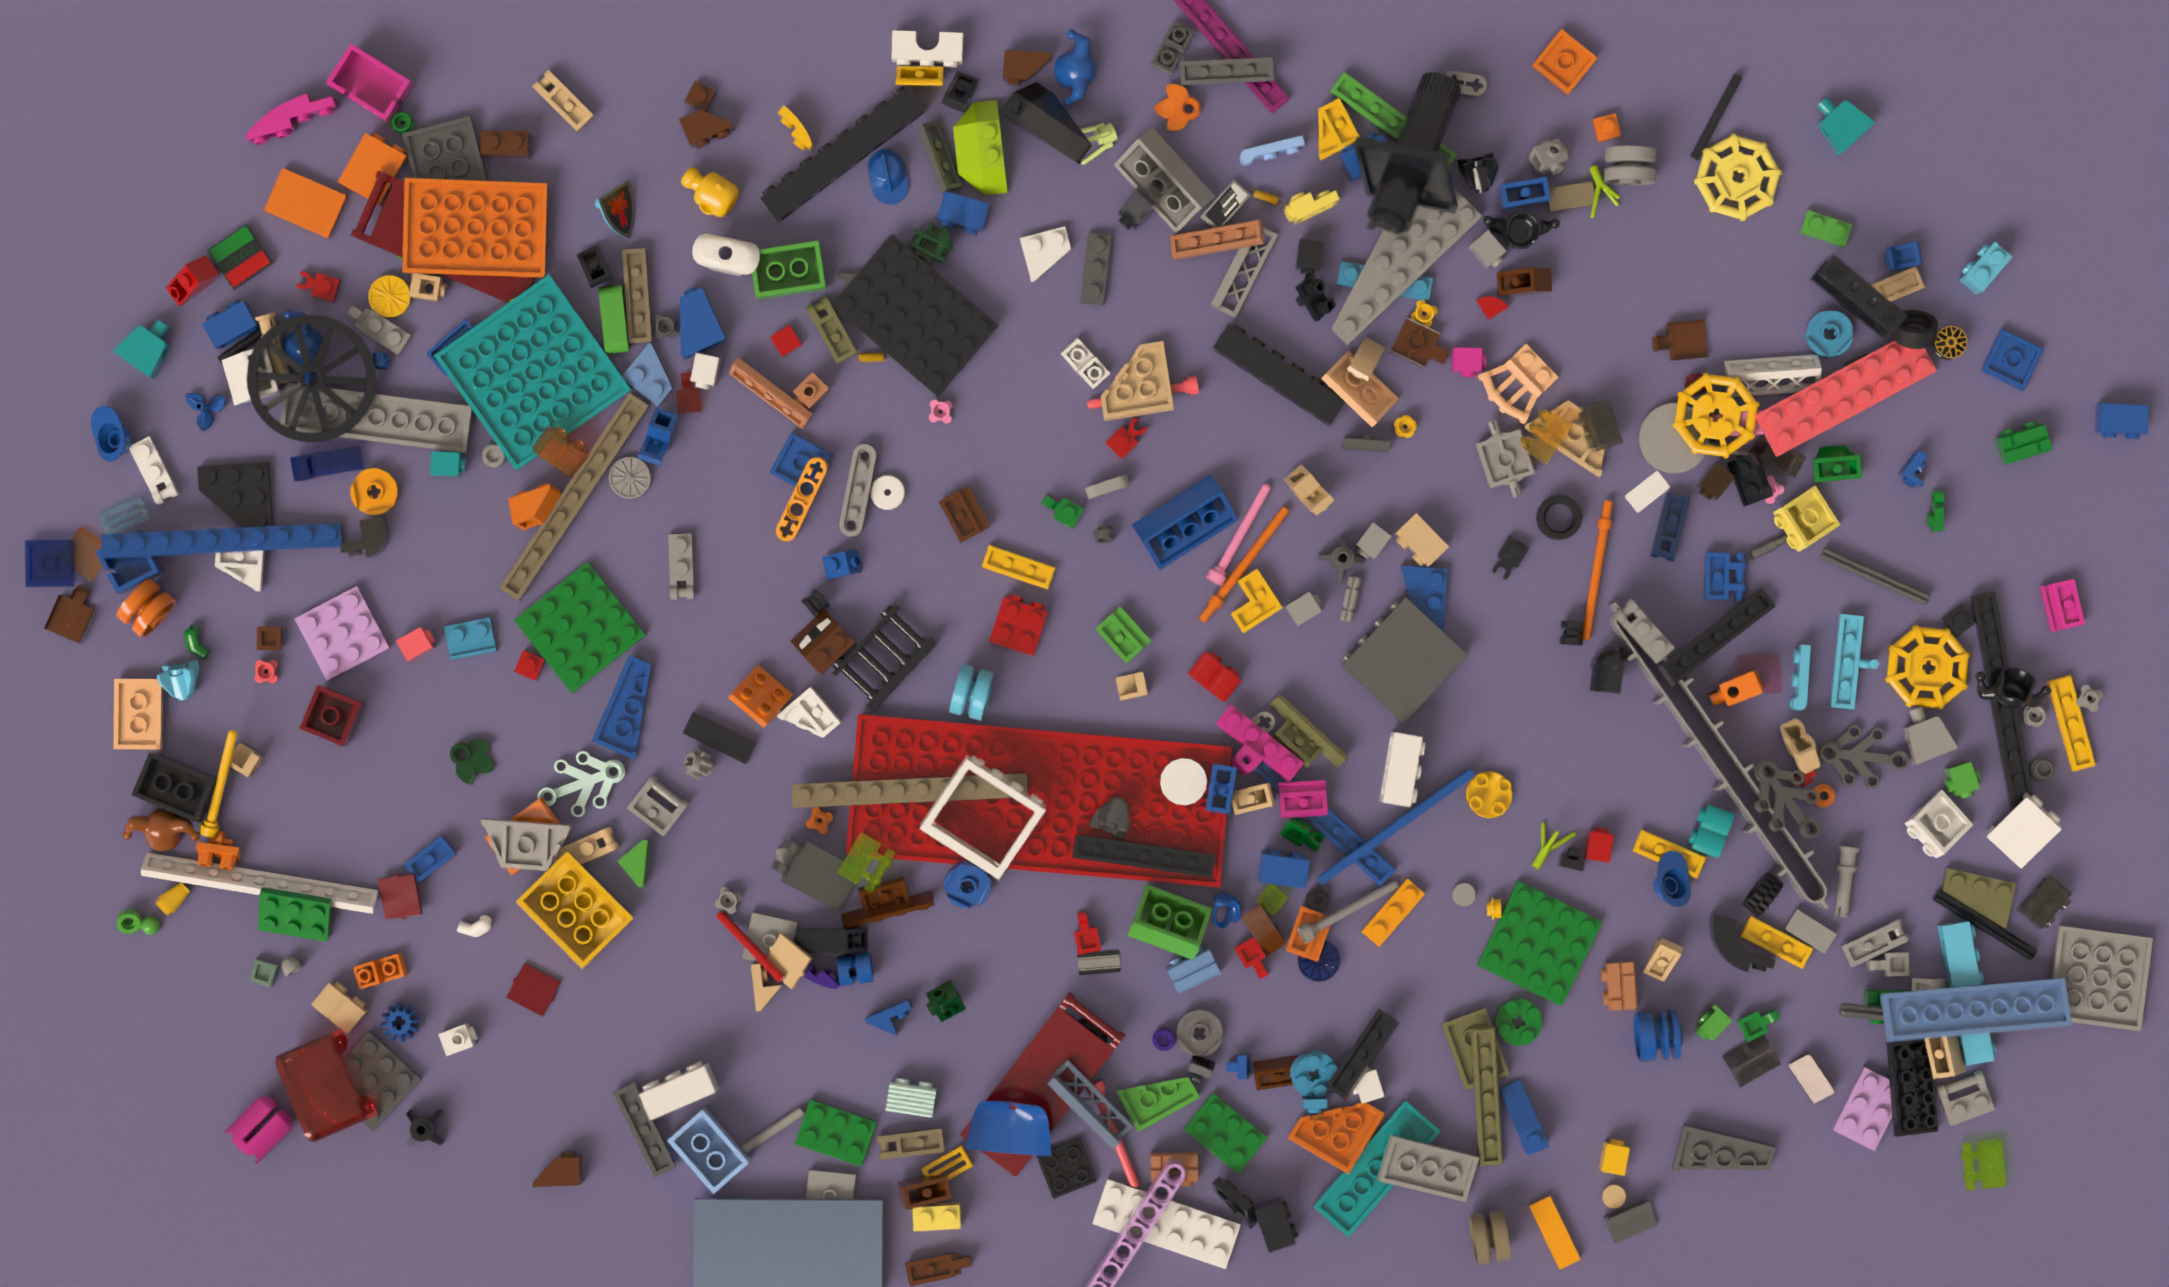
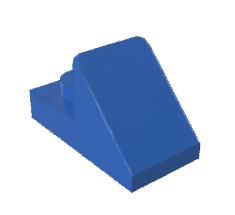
M907 999L866 1017L865 1021L871 1026L897 1036L898 1032L892 1017L895 1016L896 1020L908 1016V1010L912 1009L910 1000Z

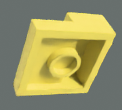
M1329 190L1318 194L1315 201L1311 193L1305 195L1304 192H1301L1291 197L1289 205L1285 206L1283 211L1288 221L1293 220L1294 224L1297 225L1337 205L1340 200L1337 192L1330 193Z
M1816 485L1773 512L1776 526L1784 529L1788 535V545L1793 549L1796 548L1798 552L1840 526V523Z

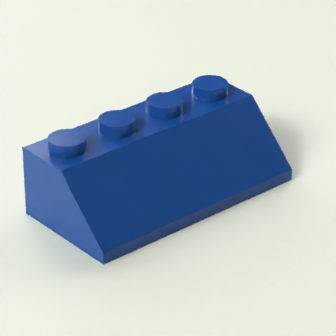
M1209 475L1132 524V527L1158 569L1161 570L1238 521V518L1221 488L1213 477Z

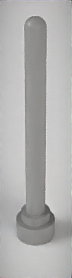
M1392 880L1314 924H1302L1297 927L1299 936L1305 944L1313 941L1315 936L1318 935L1317 932L1397 889L1399 886L1398 882Z

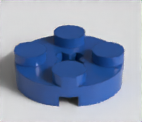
M959 861L950 868L945 877L944 889L949 901L961 908H971V906L983 904L990 895L991 875L972 862ZM971 881L974 887L964 889L962 882Z

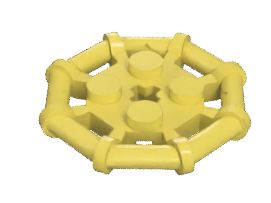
M1733 133L1730 134V137L1710 148H1704L1696 179H1694V185L1698 186L1711 213L1717 212L1740 219V221H1745L1747 217L1767 206L1771 207L1773 205V198L1779 177L1782 175V170H1779L1765 142L1761 143ZM1739 146L1755 151L1752 156L1745 155L1739 152ZM1731 147L1732 154L1728 155L1727 157L1721 159L1717 155L1718 153ZM1760 155L1768 168L1766 171L1761 169L1756 160ZM1713 161L1717 164L1714 177H1706L1710 163ZM1734 171L1744 174L1742 183L1733 181ZM1763 177H1770L1766 192L1764 193L1760 190ZM1707 184H1715L1720 193L1717 199H1715ZM1753 195L1760 199L1748 207L1745 206L1744 200ZM1725 198L1730 201H1737L1738 209L1721 203Z

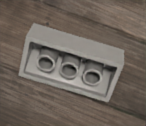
M1151 128L1139 137L1114 164L1135 189L1139 186L1156 202L1155 211L1176 234L1216 197L1154 128Z

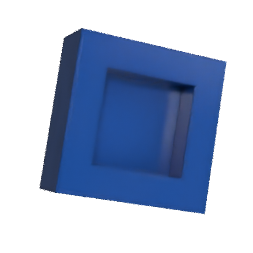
M1250 1054L1237 1055V1061L1226 1062V1072H1237L1238 1079L1250 1078Z

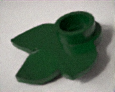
M473 739L469 743H457L451 748L450 758L456 764L457 776L464 783L472 785L476 773L485 774L494 770L492 760L485 754L491 746L489 742L483 739ZM461 749L466 751V757L463 759L458 756V752Z

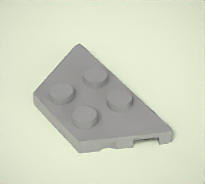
M492 818L481 819V824L483 827L485 826L490 837L489 842L492 849L496 851V858L500 867L547 871L550 869L572 829V824Z

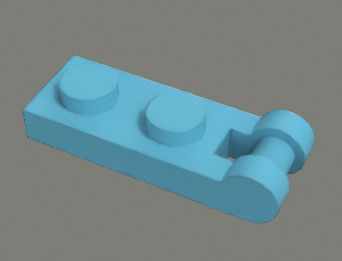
M1797 645V649L1793 651V663H1796V673H1792L1791 686L1795 687L1794 697L1789 701V706L1792 710H1803L1807 706L1811 645Z

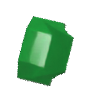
M1845 445L1820 447L1817 456L1812 459L1814 483L1862 478L1860 455L1853 454Z

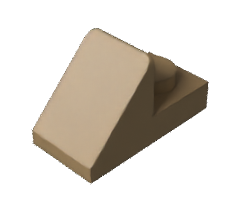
M1262 783L1235 790L1232 794L1231 801L1235 815L1275 806L1270 783Z
M1664 938L1656 940L1642 973L1664 982L1681 956L1684 947Z
M760 963L751 964L757 1012L766 1006L783 984L765 986L764 982L768 981L767 970Z

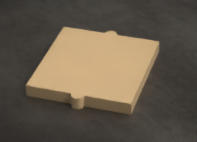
M781 933L775 944L769 948L770 952L767 957L786 976L782 982L789 988L794 989L801 976L805 975L804 971L812 957Z

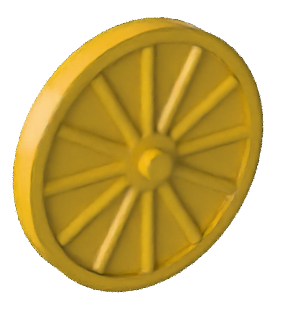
M382 276L376 279L369 289V304L377 314L383 317H397L404 313L410 304V289L406 282L397 276Z

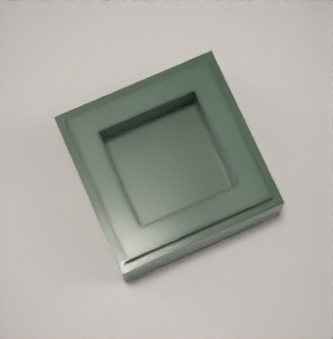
M255 958L249 981L273 987L279 964Z

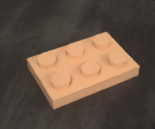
M1348 350L1321 379L1373 427L1399 398L1373 373L1369 380L1366 381L1355 377L1347 369L1354 357Z
M114 679L113 749L162 750L163 687L159 684L158 679Z

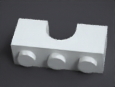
M892 30V62H897V66H911V63H920V66L943 64L945 68H957V64H963V33L939 32L938 45L932 50H923L917 45L916 31Z

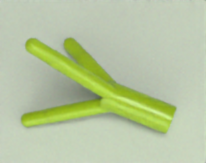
M1598 165L1589 168L1596 184L1591 218L1595 217L1601 189H1603L1615 206H1619L1617 199L1620 198V195L1604 182Z
M1542 822L1541 849L1534 859L1532 866L1540 870L1549 852L1574 837L1576 832H1572L1554 843L1560 833L1559 830H1556L1546 844V824Z

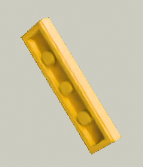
M2067 675L2047 681L2048 686L2051 688L2050 695L2071 771L2096 766L2081 709L2076 703L2077 695L2072 676Z

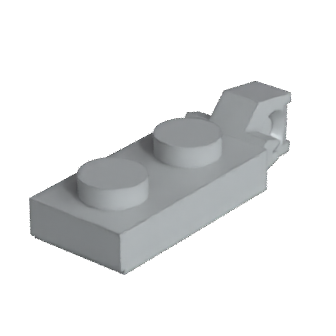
M352 306L347 313L358 320L355 326L397 355L401 354L412 337L368 308L362 312Z

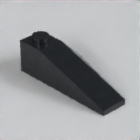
M1037 82L1013 92L1000 110L1013 124L1077 164L1081 162L1092 146L1056 95Z

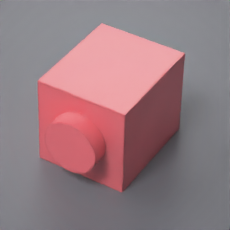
M419 627L396 640L407 661H413L434 649L433 642L436 641L432 632L429 629L425 630L424 627Z

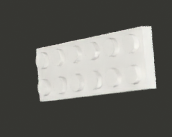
M1107 1178L1092 1224L1120 1233L1146 1194V1191ZM1170 1200L1144 1242L1226 1269L1241 1223ZM1147 1206L1142 1212L1145 1215H1152L1155 1209ZM1133 1226L1129 1231L1134 1235H1138L1142 1232V1228Z

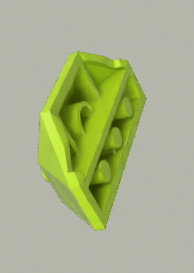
M997 100L974 102L953 126L958 174L984 196L1008 193Z

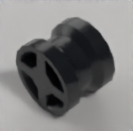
M815 588L811 591V595L808 598L804 597L801 600L816 618L820 615L821 610L831 606Z

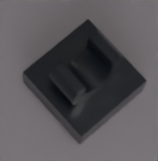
M1569 847L1567 858L1559 856L1557 866L1583 871L1585 862L1578 861L1580 849Z
M1193 1055L1188 1071L1193 1072L1191 1082L1200 1085L1203 1077L1210 1079L1215 1062Z

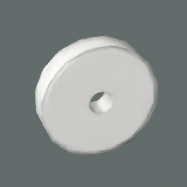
M883 475L873 482L870 496L877 507L884 510H892L903 503L905 488L897 477ZM887 489L891 490L889 496L885 495V490Z

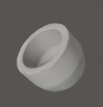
M288 957L283 960L281 967L285 976H289L300 970L302 965L297 958Z

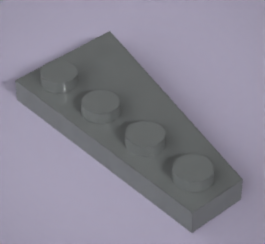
M1683 1123L1672 1170H1770L1776 1147L1772 1144Z

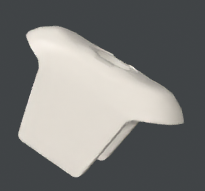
M702 234L697 237L693 245V259L698 264L717 272L736 276L750 274L755 271L760 260L759 248L755 244L713 234ZM724 246L732 249V256L728 260H723L719 257V250Z

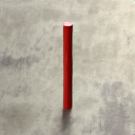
M724 911L717 914L716 918L778 983L782 982L786 976Z

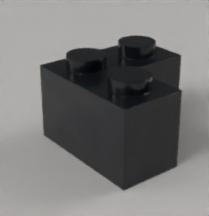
M1276 1197L1253 1205L1269 1253L1296 1244L1294 1238L1298 1237L1294 1223L1289 1224L1287 1218L1292 1216L1286 1201L1282 1202L1280 1197Z

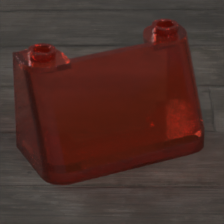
M341 1028L281 1053L275 1059L277 1070L303 1132L311 1142L326 1138L378 1115L375 1104L367 1096L358 1097L341 1057V1054L347 1050L348 1045L347 1037L343 1034Z

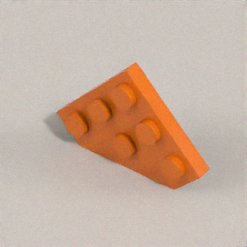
M1357 1103L1353 1106L1324 1111L1313 1116L1300 1117L1288 1139L1349 1175L1385 1117V1113L1368 1103Z

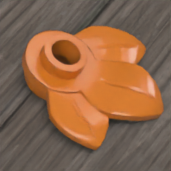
M1176 84L1166 85L1168 98L1157 103L1154 106V110L1160 117L1168 119L1167 130L1179 131L1186 126L1189 120H1194L1199 116L1201 106L1197 99L1189 97L1186 88ZM1185 106H1193V112L1187 113L1184 109Z

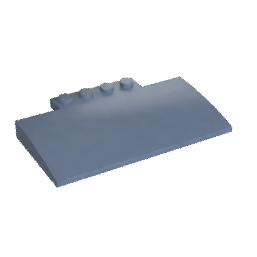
M694 1198L693 1287H883V1199Z

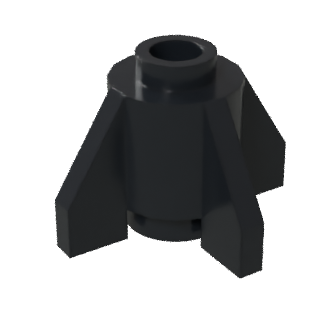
M1493 153L1471 159H1458V168L1469 183L1470 189L1475 190L1476 193L1489 191V187L1493 185L1498 170L1497 158H1494Z
M440 1108L431 1117H418L410 1109L406 1115L411 1122L410 1134L412 1137L407 1144L411 1147L416 1141L430 1140L438 1145H442L444 1140L435 1134L437 1131L435 1120L444 1111ZM421 1126H424L426 1129L424 1133L420 1131Z

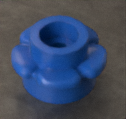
M372 353L375 369H388L391 359L386 357V353Z

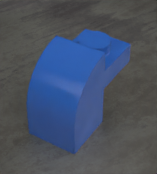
M659 407L655 408L648 424L647 436L640 449L638 459L658 466L661 465L673 440L678 414Z

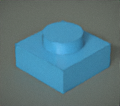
M1302 1097L1303 1109H1308V1113H1322V1109H1327V1098Z

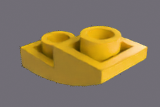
M783 105L778 112L779 116L782 117L780 122L789 129L793 126L795 127L791 133L795 139L793 143L803 151L806 148L812 151L814 147L806 129L798 118Z

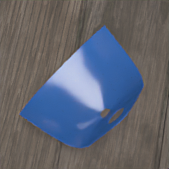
M982 1101L974 1111L965 1148L989 1152L1052 1156L1047 1115L1044 1109L1039 1106L1012 1102ZM1009 1106H1017V1109H1010Z

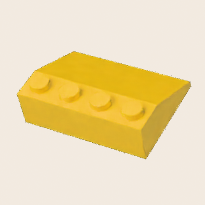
M568 852L516 901V904L582 970L633 919Z

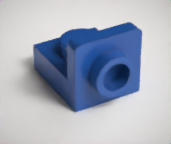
M1921 450L1914 451L1898 473L1903 477L1902 481L1911 488H1914V486L1922 487L1924 484L1922 480L1914 475V473L1918 474L1926 465L1924 460L1927 455Z

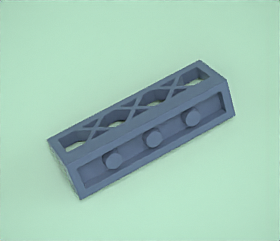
M1069 1059L1048 1077L1047 1084L1113 1150L1120 1144V1138L1133 1127V1124ZM1068 1067L1075 1074V1082H1064L1059 1075ZM1077 1086H1087L1091 1090V1098H1080L1077 1095ZM1093 1103H1104L1107 1106V1115H1097L1093 1111ZM1110 1119H1120L1125 1126L1116 1134L1110 1128Z

